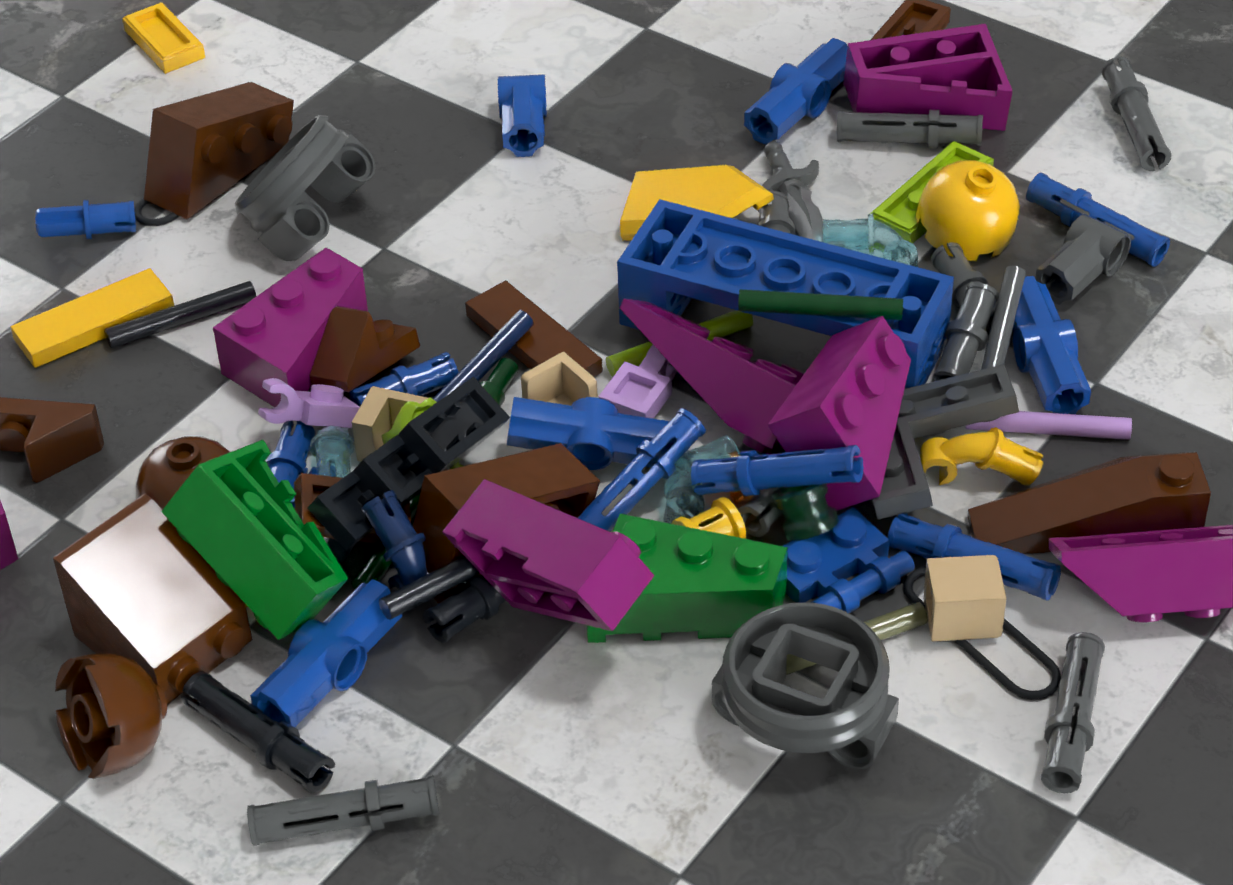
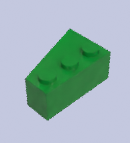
M260 440L198 464L161 512L176 527L179 536L185 542L192 545L215 570L218 579L230 587L249 607L258 623L270 630L279 640L297 631L308 620L314 619L348 580V577L315 523L306 522L304 525L290 502L296 495V492L288 480H281L280 483L277 481L265 461L271 454V451L264 440Z
M619 514L612 532L622 533L637 544L641 550L639 558L655 576L613 631L587 625L588 643L606 642V635L643 633V641L661 640V633L698 631V639L731 638L735 631L750 618L770 608L783 605L787 587L788 547Z

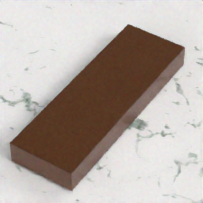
M505 280L465 302L466 316L491 337L519 310L526 312L532 318L534 325L509 350L512 355L530 370L564 351L593 377L603 372L602 358L508 281Z

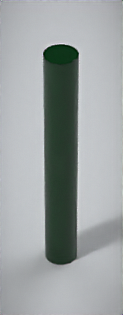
M740 289L738 311L869 319L883 316L887 320H902L903 299Z

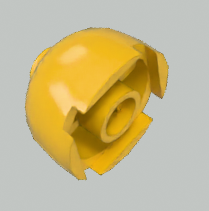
M959 160L938 170L928 181L919 199L915 217L917 224L921 219L922 225L927 230L925 238L933 247L938 248L943 245L947 254L953 257L947 243L954 242L961 246L968 261H977L979 254L993 252L992 257L999 255L1008 246L1016 229L1020 204L1014 184L1003 172L990 164L980 161Z

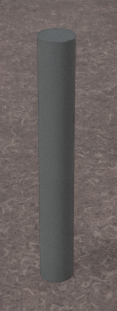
M1008 266L1005 268L981 370L1005 363L1026 271L1021 267Z

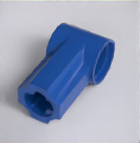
M545 74L498 76L499 116L502 119L503 148L514 152L516 157L533 156L538 148L544 146L545 127L543 117L547 116Z

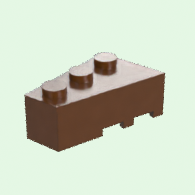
M562 443L425 475L413 528L417 534L424 533L426 540L423 542L428 574L464 556L442 531L484 479L576 518L596 498L600 480ZM461 583L435 596V601L439 604L455 593L453 589L460 586Z

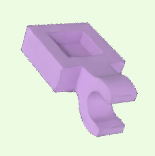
M652 345L639 367L624 362L598 398L614 404L618 409V413L654 419L672 394V380L676 374V369L668 365L669 361Z
M270 378L263 381L262 387L270 393H280L281 401L275 408H259L258 414L266 421L274 424L286 421H302L310 426L352 428L351 422L360 406L345 397L343 389L335 386L315 384L311 386V392L295 391L284 381Z

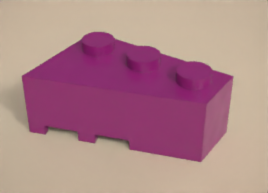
M986 24L848 43L844 86L853 112L929 114L930 110H939V115H983L982 129L1006 130L1013 91Z
M325 247L215 325L213 332L221 374L274 408L280 403L281 394L270 393L262 387L264 380L276 378L284 381L295 391H308L312 386L309 375L332 309L339 306L368 312L363 268Z
M883 316L832 335L768 423L769 428L785 452L833 449L850 445H857L860 448V455L853 456V458H863L864 469L860 482L809 485L827 513L880 497L911 363V358L907 354L902 340L894 334Z
M485 479L442 531L512 607L613 631L655 576L639 558L641 555L640 548L624 534L616 531L611 533Z

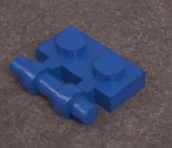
M854 507L783 545V547H788L786 594L795 603H805L818 596L819 598L811 603L832 606L847 613L858 609L860 601L876 591L884 594L900 585V578L915 569L914 561L906 551H901L890 558L887 557L889 553V539ZM856 573L859 574L857 577L849 581L846 580L847 578L853 576Z

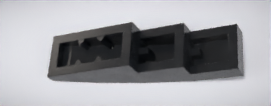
M473 376L411 420L397 436L368 455L351 473L318 495L307 509L340 546L347 551L374 530L367 516L361 510L366 503L377 496L382 500L383 493L394 490L401 507L405 506L421 493L425 475L451 469L504 425L510 417Z

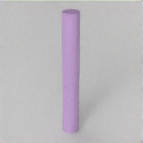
M1019 411L1018 413L1002 416L994 421L966 425V429L989 431L991 428L996 427L1003 432L1130 440L1132 418Z

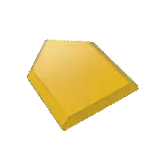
M729 165L639 171L635 173L620 219V235L622 241H631L659 199L734 218L752 206L758 210L774 200L773 193L734 166Z

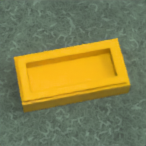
M163 3L155 4L122 18L125 32L165 74L206 58L203 44Z

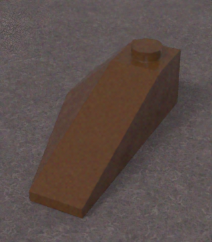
M1197 452L1125 456L968 509L967 518L972 538L990 542L1023 554L1051 552L1049 550V538L1204 527L1211 491Z

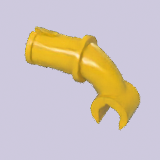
M996 427L991 428L987 432L964 434L951 439L943 437L931 438L925 441L920 448V460L924 473L932 466H939V485L953 481L957 476V465L967 462L975 463V466L981 470L991 468L999 471L1025 486L1032 484L1036 480L1043 466V461L1041 460L1043 455L1041 453L1021 446L1004 437L1003 431Z

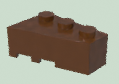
M247 82L154 108L152 112L144 199L170 212H174L180 217L189 219L279 152L289 142V136L292 131L294 100L256 83Z

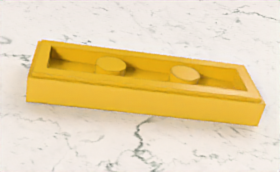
M148 268L10 327L15 342L34 368L105 339V328L175 305L170 291L152 269Z

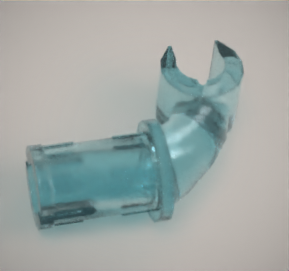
M868 214V218L823 219L824 243L850 250H869V254H874V250L883 253V258L918 267V251L916 246L904 240L893 228L874 219L873 214Z
M330 425L322 430H318V435L314 436L310 442V451L316 457L317 475L344 478L351 473V454L354 452V440L349 435L348 427L340 428L339 426Z
M727 435L719 437L706 445L687 451L674 464L676 471L669 479H665L664 483L666 505L663 522L671 524L674 519L681 516L685 517V514L693 517L703 512L704 498L697 495L694 491L695 486L702 483L692 485V464L697 459H724L740 456L738 447L733 439Z

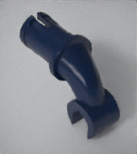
M394 490L383 493L382 500L377 496L366 503L361 510L367 516L387 551L383 558L386 562L392 561L398 572L389 577V588L397 587L399 589L428 574L423 542L426 540L424 533H416L398 502Z

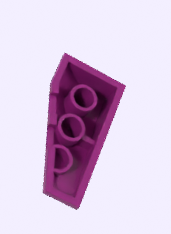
M623 299L620 309L726 425L744 434L742 442L745 445L765 454H772L774 449H783L769 428L768 423L802 378L804 372L785 363L779 366L762 359H757L755 362L751 360L754 352L752 348L720 337H714L711 342L707 340L710 330L650 302Z

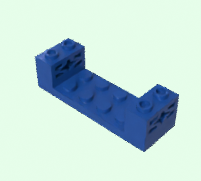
M659 199L617 261L619 324L638 329L636 325L620 309L624 298L650 302L679 316L682 315L692 298L738 310L740 289L902 298V320H885L894 334L900 337L907 354L911 358L905 389L926 384L947 343L945 331L951 317L953 276ZM741 311L828 336L873 320L869 318Z

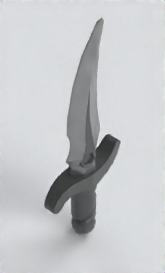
M776 141L769 142L765 146L764 153L774 175L768 178L762 186L770 192L778 191L786 195L789 201V218L795 224V229L799 236L823 242L822 216L818 206L811 200L812 191L805 187L817 178L819 162L812 160L805 168L793 169L786 153L783 152L782 145Z

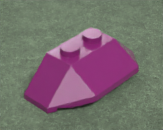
M1233 525L1049 538V550L1057 559L1119 614L1127 616V619L1130 621L1155 622L1163 618V613L1185 612V615L1195 618H1210L1220 615V609L1233 608Z

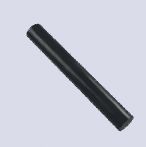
M247 281L105 328L104 332L110 348H114L248 303L257 295L252 282Z
M462 556L380 598V609L384 616L391 620L474 577L480 572L465 556Z

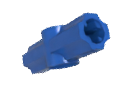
M832 38L827 43H822L798 66L790 63L781 65L772 79L770 90L744 112V126L751 132L754 140L767 145L773 140H778L802 117L807 116L816 119L823 113L829 102L831 91L844 80L847 43Z
M1034 276L1025 277L1012 330L1013 351L1017 367L1022 373H1030L1045 410L1060 414H1076L1079 409L1090 403L1091 389L1078 361V342L1071 320L1060 319L1046 284L1039 283L1035 280Z
M514 397L506 445L534 450L562 443L589 470H599L609 466L611 462L629 464L637 455L636 447L643 440L651 441L670 421L618 413V409L614 404L597 397L578 399L571 406ZM667 444L646 467L652 468L672 447L671 444Z
M373 579L368 584L361 583L323 623L316 619L308 620L304 623L291 641L288 658L250 695L252 705L263 711L264 714L274 721L276 720L278 723L285 721L296 727L333 688L342 692L353 686L365 667L369 650L403 616L400 614L389 620L382 613L379 599L391 593L389 588Z

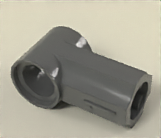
M1082 214L1072 223L1063 245L1036 269L1035 280L1046 284L1054 303L1060 305L1065 300L1072 301L1101 273L1106 276H1112L1121 268L1130 250L1131 237L1095 218Z

